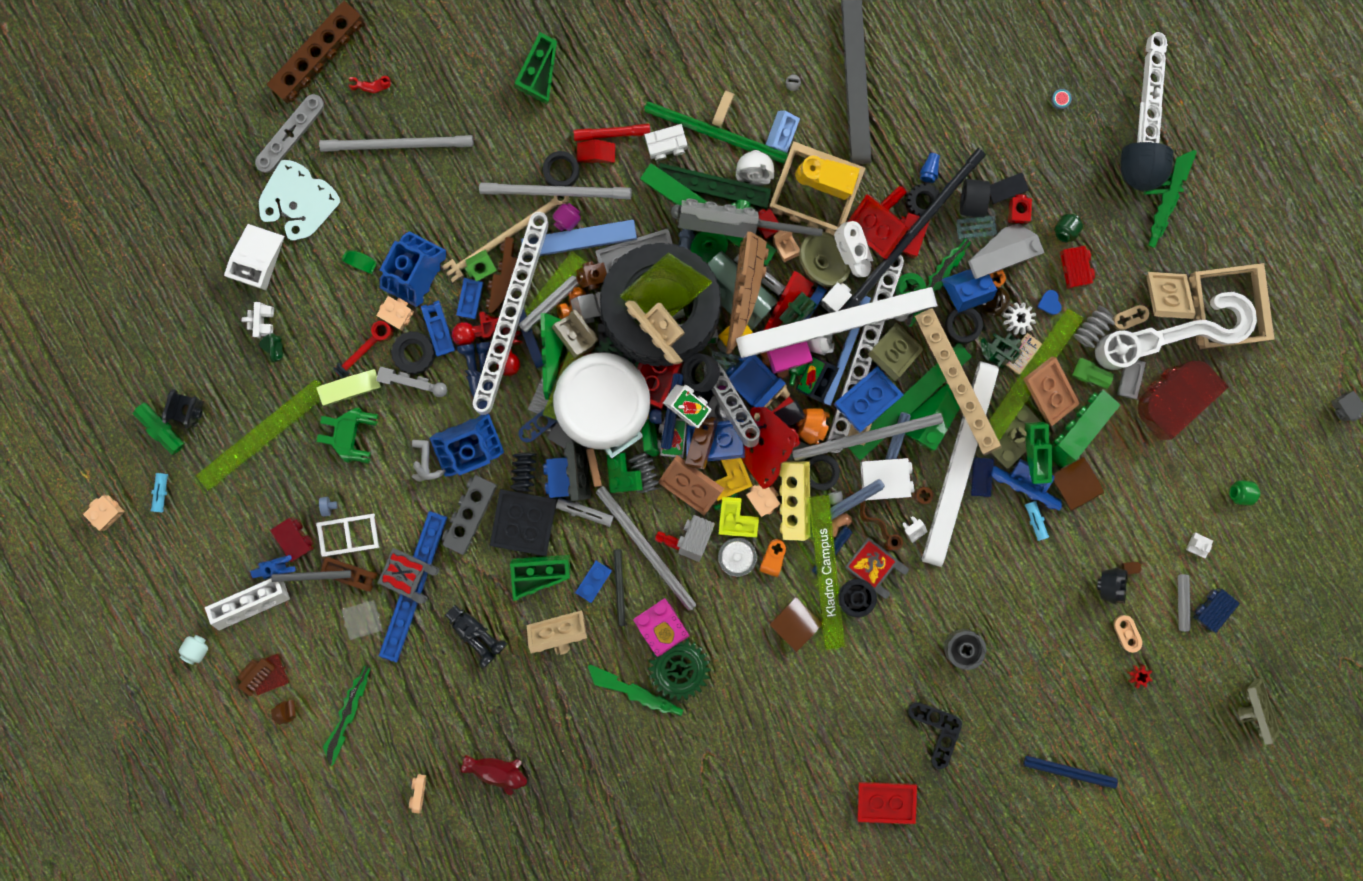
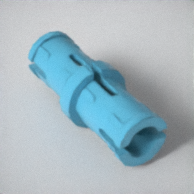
M155 473L156 477L154 490L151 492L153 499L150 511L163 512L165 495H167L168 474Z
M1037 501L1025 504L1031 520L1029 523L1034 528L1037 541L1048 538L1049 535L1043 522L1045 519L1041 517Z

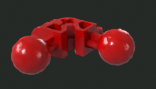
M480 312L481 325L473 327L467 322L458 323L452 330V339L460 346L470 345L477 337L483 336L484 340H490L493 338L499 317H491L485 312ZM508 327L503 328V335H508L511 329ZM516 331L512 346L523 343V341L517 340L521 332ZM504 346L496 347L497 349L500 348V354L505 350ZM511 349L503 376H513L520 369V360L512 353Z

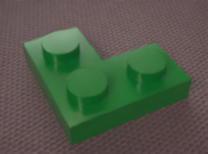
M619 453L613 458L606 455L610 493L643 490L641 471L627 472L625 453Z

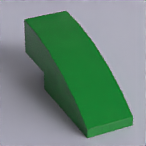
M1044 422L1025 423L1027 434L1025 436L1026 452L1032 483H1052V444L1049 443V424Z

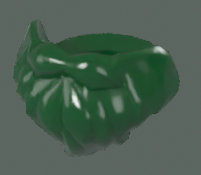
M269 333L261 339L258 346L270 354V361L273 363L283 358L282 338Z

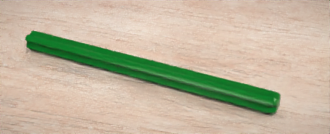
M647 102L644 111L646 113L678 125L682 124L686 128L745 150L760 151L768 155L772 160L783 164L786 163L788 154L657 104Z

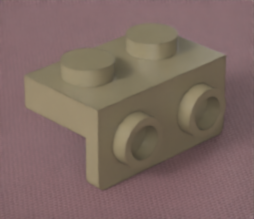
M576 309L571 311L569 316L552 326L574 358L591 349L598 340L595 332L588 327L583 316Z

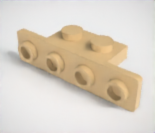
M627 301L625 305L628 307V313L633 318H637L640 322L639 326L645 333L650 334L653 338V344L657 348H661L665 353V359L671 364H680L683 360L671 346L685 332L661 303H657L645 314L635 301Z

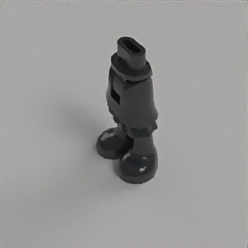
M456 605L445 614L450 620L449 624L452 625L460 639L464 643L467 642L480 655L479 667L481 669H484L508 645L504 640L498 641L486 632L488 628L483 627L484 624L477 621L473 616L465 612L464 609L460 610ZM479 636L491 648V651H489L476 637Z

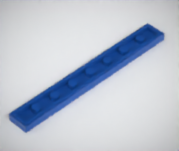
M432 511L428 512L413 557L432 565L448 517ZM424 571L415 592L422 593L428 576L427 572ZM402 594L399 596L379 653V657L396 663L399 660L418 605L417 602Z

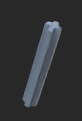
M880 479L874 481L821 513L820 519L823 523H828L883 490L885 487L884 483Z

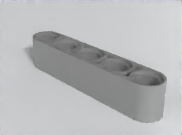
M718 363L720 368L719 379L711 390L742 443L747 447H754L759 442V428L723 368ZM706 364L704 366V378L707 373ZM724 385L727 389L719 390L717 387ZM729 401H734L736 405L728 406L727 403ZM739 417H743L746 419V421L738 422L736 419ZM753 433L756 437L749 439L746 435Z

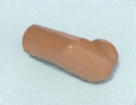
M843 513L831 520L827 534L836 537L839 527L851 524V516Z

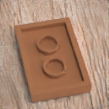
M1050 357L1023 379L1049 426H1053L1080 404L1056 357Z
M676 455L659 480L660 485L704 516L724 490L723 487L696 468L687 467L685 460Z

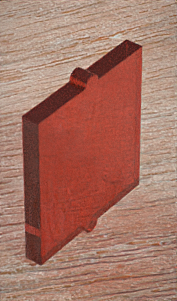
M278 654L265 658L275 666V669L268 674V677H264L265 681H262L261 685L258 684L259 688H256L257 695L289 683L285 673L286 667L282 665Z

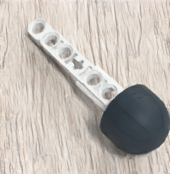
M1160 32L1151 35L1146 43V52L1148 54L1145 57L1137 143L1126 145L1122 148L1120 168L1122 177L1128 185L1139 191H1151L1162 186L1168 180L1173 165V149L1159 143L1166 59L1164 53H1166L1167 39ZM1154 38L1160 41V47L1154 44ZM1152 56H1156L1158 58V64H1155L1152 61ZM1151 73L1156 75L1157 82L1151 80ZM1148 109L1153 111V119L1148 116ZM1146 128L1152 130V137L1146 134Z

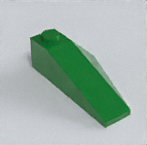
M948 383L910 414L909 421L941 413L943 423L905 433L906 436L930 451L936 450L960 409Z

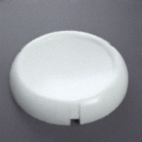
M592 353L573 361L562 372L556 383L553 407L560 427L572 440L592 449H611L610 447H618L627 443L642 429L649 414L650 393L644 376L630 361L611 353Z

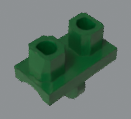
M801 292L792 303L789 302L787 304L789 307L779 319L786 325L802 321L815 310L817 304Z

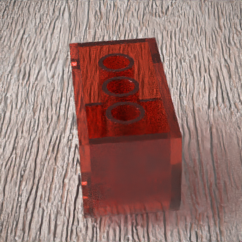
M1202 361L1178 364L1171 369L1167 368L1160 374L1162 378L1157 382L1154 380L1146 387L1147 391L1138 402V414L1141 420L1161 441L1172 440L1229 387L1208 364Z

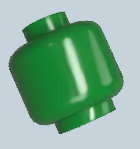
M1236 481L1229 490L1230 498L1237 505H1254L1261 494L1258 485L1253 481Z

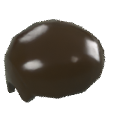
M996 287L997 291L993 300L983 303V311L987 315L1001 316L1008 310L1011 299L1007 290Z

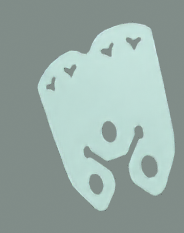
M281 160L261 194L259 210L260 217L264 222L278 220L280 212L275 200L279 198L282 212L289 217L299 218L305 216V221H288L285 225L287 238L297 240L313 234L338 206L340 198L327 182L321 179H312L310 172L304 166L294 161ZM285 165H287L288 167L291 166L292 168L287 170ZM298 171H300L301 174H304V176H298ZM318 185L324 188V190L319 191ZM329 194H331L334 200H329ZM291 202L297 203L295 210L289 208ZM268 207L274 210V213L270 216L265 212ZM293 226L300 228L298 234L292 233L291 229Z

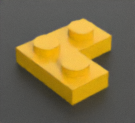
M741 458L721 460L727 476L714 481L724 488L717 501L721 500L722 497L731 496L753 486Z

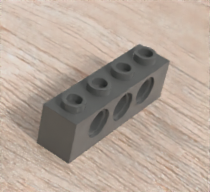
M478 475L469 479L466 486L469 489L466 496L462 495L458 505H460L458 513L454 512L451 517L450 523L452 525L450 530L446 529L443 534V546L462 555L466 554L497 489V484ZM475 491L480 492L482 495L479 502H475L472 499V494ZM468 508L473 511V517L470 520L464 516V511ZM458 526H462L465 529L463 537H459L456 534Z

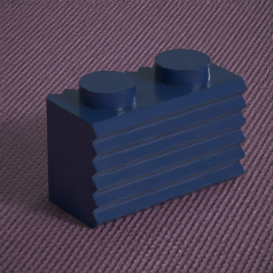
M1220 588L1213 589L1208 593V600L1196 608V615L1193 617L1212 633L1218 632L1240 604L1225 590Z

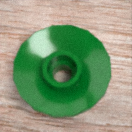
M701 231L692 240L690 249L692 253L700 256L703 262L709 263L720 251L724 253L727 251L728 242L725 235Z

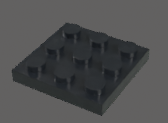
M500 489L490 546L547 556L557 499Z

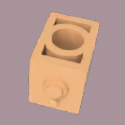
M388 296L384 304H381L376 316L403 331L405 326L410 323V318L414 311L406 307L408 303L399 297L397 300H394Z
M754 485L751 487L750 492L746 494L761 517L765 514L770 515L780 505L776 498L779 495L773 486L762 489L760 485Z
M104 495L99 499L93 500L89 504L90 508L83 515L91 522L93 527H96L99 531H105L125 511L118 505L117 501L113 500L109 495Z

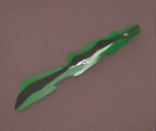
M965 238L957 248L951 250L949 256L943 258L941 265H937L936 273L928 277L929 285L926 288L932 287L933 291L941 289L943 286L942 279L949 277L951 269L957 267L966 249L971 244L968 239ZM923 311L909 314L907 326L911 327L916 321L915 316Z
M364 666L359 677L353 680V687L347 691V697L344 698V707L338 712L341 720L323 746L331 766L334 765L346 739L343 734L348 723L353 722L360 696L363 697L368 682L367 678L371 670L368 666Z

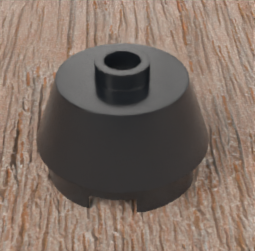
M1116 567L1102 571L1101 579H1098L1097 590H1100L1101 599L1115 605L1117 603H1125L1128 579L1127 570Z
M852 579L841 587L838 601L841 609L847 615L859 618L872 612L877 602V595L874 587L869 582L863 579Z

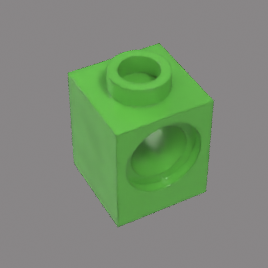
M486 249L465 260L467 264L465 270L470 278H475L476 282L497 271ZM478 263L484 264L483 268L479 270L474 267Z

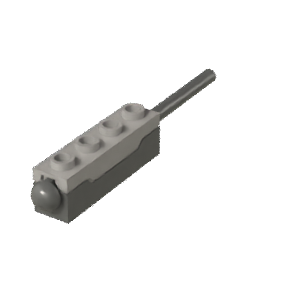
M686 199V201L682 200L681 205L677 204L671 208V216L674 219H677L679 216L678 228L742 238L745 237L747 232H752L756 235L757 227L822 236L823 229L764 221L759 219L758 212L755 209L748 207L737 209L733 205L718 206L714 202L698 203L695 199Z

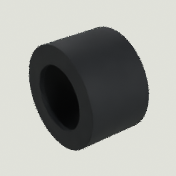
M965 179L960 200V215L985 218L990 199L989 181Z

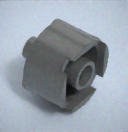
M959 629L952 632L946 638L944 652L950 663L965 670L975 669L982 664L987 649L981 636L968 629ZM964 645L969 647L966 649L967 653L961 651Z

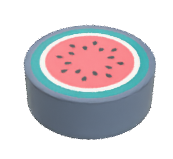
M1065 89L1055 91L1051 97L1052 105L1057 109L1066 108L1072 100L1070 92Z

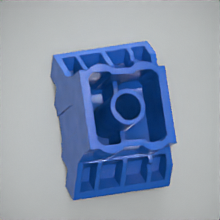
M410 231L401 237L399 242L394 241L380 268V271L383 272L380 277V289L399 297L415 307L419 306L424 302V294L430 291L431 283L435 275L440 271V263L446 259V250Z
M489 414L480 415L476 419H469L465 423L447 428L445 431L435 433L430 437L442 470H446L444 476L456 474L460 476L489 464L490 460L498 458L504 453Z

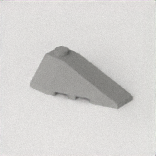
M1017 223L999 231L968 263L974 278L978 279L1030 260L1045 252L1038 235Z

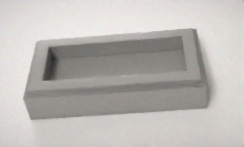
M1137 360L1134 364L1123 368L1117 392L1118 396L1137 399L1146 362Z

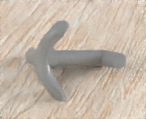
M412 440V447L422 448L421 465L417 461L414 462L413 467L417 474H413L412 478L421 482L442 476L446 472L445 469L430 473V441Z

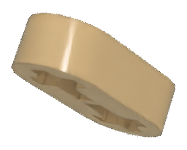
M725 90L712 124L722 127L734 98L733 93Z
M1139 305L1118 313L1113 317L1115 322L1113 326L1117 330H1125L1148 319L1149 310L1147 307ZM1138 311H1143L1144 315H1142L1141 318L1136 317L1133 319L1132 315L1136 314ZM1120 317L1122 319L1128 317L1129 321L1124 322V327L1117 322L1120 320Z

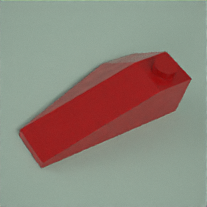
M794 271L764 330L779 327L783 323L779 317L789 307L787 304L789 302L792 303L801 292L811 298L814 289H812L813 283Z

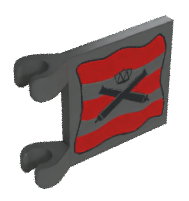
M393 548L378 583L422 604L426 603L427 596L415 591L424 571L431 575H438L440 569Z

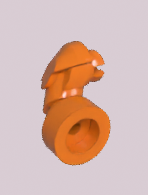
M575 287L568 294L570 306L566 303L557 305L558 318L563 319L573 311L570 300L586 295L582 288Z

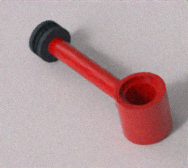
M384 321L375 322L371 328L372 336L343 364L338 363V366L333 368L336 374L346 378L345 376L350 374L348 369L377 341L390 340L394 334L392 325ZM381 326H385L387 329L384 336H380L378 333Z

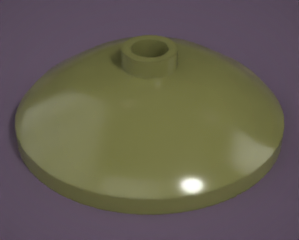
M822 232V236L809 235L803 240L799 250V258L804 271L813 281L823 286H835L837 282L841 284L847 279L851 269L849 264L845 265L841 257L835 236Z

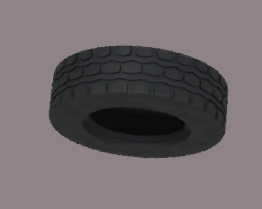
M650 243L628 251L609 269L600 293L601 318L609 339L620 352H624L625 356L632 360L635 359L636 362L645 365L649 364V366H672L673 363L671 364L665 359V353L662 349L657 348L653 344V338L650 334L645 333L627 311L628 307L625 303L629 301L634 289L646 280L663 277L679 282L689 292L693 301V310L688 320L680 326L685 334L671 346L683 360L682 362L687 361L686 359L702 351L715 334L720 318L721 293L714 272H711L709 265L705 261L703 262L702 258L696 253H692L691 250L675 244Z

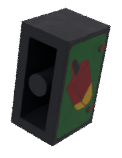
M812 355L813 361L808 363L796 390L819 402H823L839 368Z

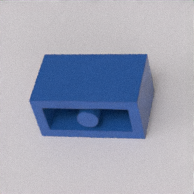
M567 458L546 459L547 463L543 464L544 475H548V482L545 483L546 494H549V498L569 496L568 487L570 481L566 473L568 466Z

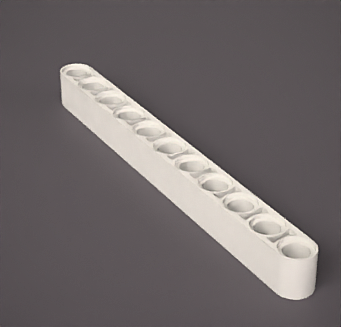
M535 212L530 217L473 399V407L481 415H486L492 410L549 224L546 215L542 212ZM542 219L544 220V224L542 226H536L534 224L535 221ZM533 237L539 239L536 244H530L529 240ZM531 255L533 259L531 262H524V257ZM521 273L528 275L523 281L517 279ZM515 291L522 293L518 299L512 298V294ZM514 309L516 314L513 317L506 316L508 310ZM505 327L511 329L508 335L500 334L501 330ZM497 346H504L505 350L503 353H495ZM492 364L499 365V369L496 372L489 371V367ZM492 382L493 388L486 391L483 389L485 383ZM482 400L488 403L485 409L478 408V403Z
M901 255L897 258L898 267L890 266L878 280L871 303L878 301L877 296L879 294L885 295L886 298L893 297L904 262ZM885 276L891 277L892 285H886L883 282V278ZM885 321L863 326L841 397L848 392L849 385H856L867 376L872 358L870 356L866 359L862 358L860 350L862 348L867 349L869 352L878 343ZM871 330L875 333L874 340L866 338V331ZM857 366L863 369L861 377H857L854 374V368ZM836 409L826 442L848 436L851 423L838 409ZM838 421H843L846 425L843 432L836 429ZM842 449L832 451L831 453L840 452Z
M930 287L736 338L740 356L744 358L920 312L938 305L933 288Z
M980 361L975 372L972 388L986 415L999 366ZM964 415L922 557V562L942 567L978 444Z

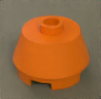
M822 408L804 409L803 412L806 417L796 423V433L807 444L817 445L819 444L818 440L823 441L829 427L826 425V418L829 419L830 414L823 411Z

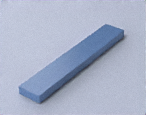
M634 220L546 234L540 256L637 240ZM533 237L529 240V243L536 244L539 239ZM527 255L524 258H532L533 256Z
M865 296L859 306L870 303L871 298ZM860 327L849 330L836 365L839 370L822 402L823 405L831 406Z

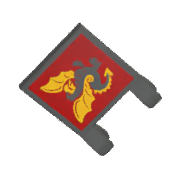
M869 537L845 566L856 577L869 582L875 591L885 599L889 597L890 593L880 584L891 570L896 568L904 575L909 571V568Z

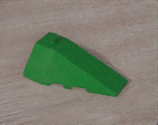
M541 313V338L544 347L542 349L544 364L542 367L543 393L545 400H549L567 347L552 328L555 323L562 319Z

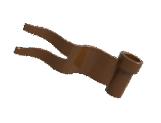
M865 501L859 503V516L861 520L879 525L882 536L886 540L884 544L885 549L888 551L900 549L903 546L902 537L896 534L890 536L884 521L878 518L867 517L864 512Z

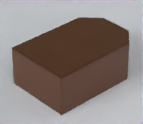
M1139 562L1122 563V569L1127 570L1128 574H1137L1142 570Z

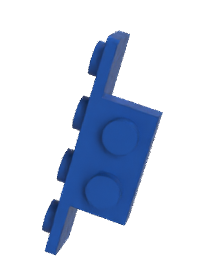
M1020 459L1011 474L993 466L991 476L997 482H1004L1017 492L1022 491L1032 500H1039L1050 509L1055 508L1060 511L1062 508V500L1047 493L1052 483H1032L1028 462Z

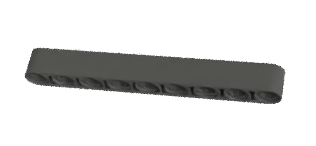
M841 0L850 162L856 165L871 164L862 0Z

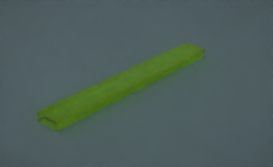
M1068 308L990 418L989 423L998 441L1003 437L1031 396L1023 379L1050 357L1057 358L1084 320L1082 316Z
M317 379L313 380L200 471L196 477L207 490L212 489L320 402L321 399L316 387L322 385Z

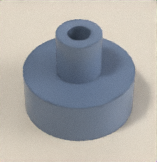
M329 497L319 498V508L322 517L330 516L331 510L338 508L337 502H330Z

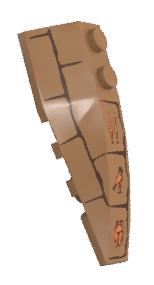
M747 232L740 243L726 354H730L737 344L736 338L742 336L752 315L761 280L765 278L766 274L764 260H767L769 249L766 248V241L752 232Z

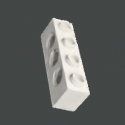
M268 579L209 605L205 609L210 625L217 630H222L290 600L284 582H272L271 579Z

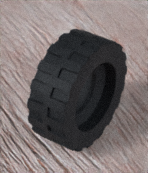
M409 331L395 339L391 354L392 360L400 370L409 374H420L432 366L435 359V349L427 336L419 332ZM415 343L422 348L423 355L419 361L409 362L405 358L404 350L409 344Z

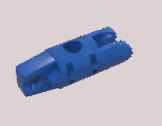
M291 555L261 562L258 564L259 567L250 571L252 578L262 576L263 579L271 578L272 574H287L295 572L296 569L295 566L286 568L285 562L292 559Z

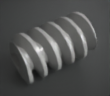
M1102 306L1097 307L1098 311L1092 312L1093 317L1087 318L1088 322L1082 324L1083 328H1078V334H1073L1075 339L1086 347L1094 348L1095 346L1092 341L1100 342L1097 336H1105L1102 330H1110L1107 325L1108 323L1115 325L1113 315Z

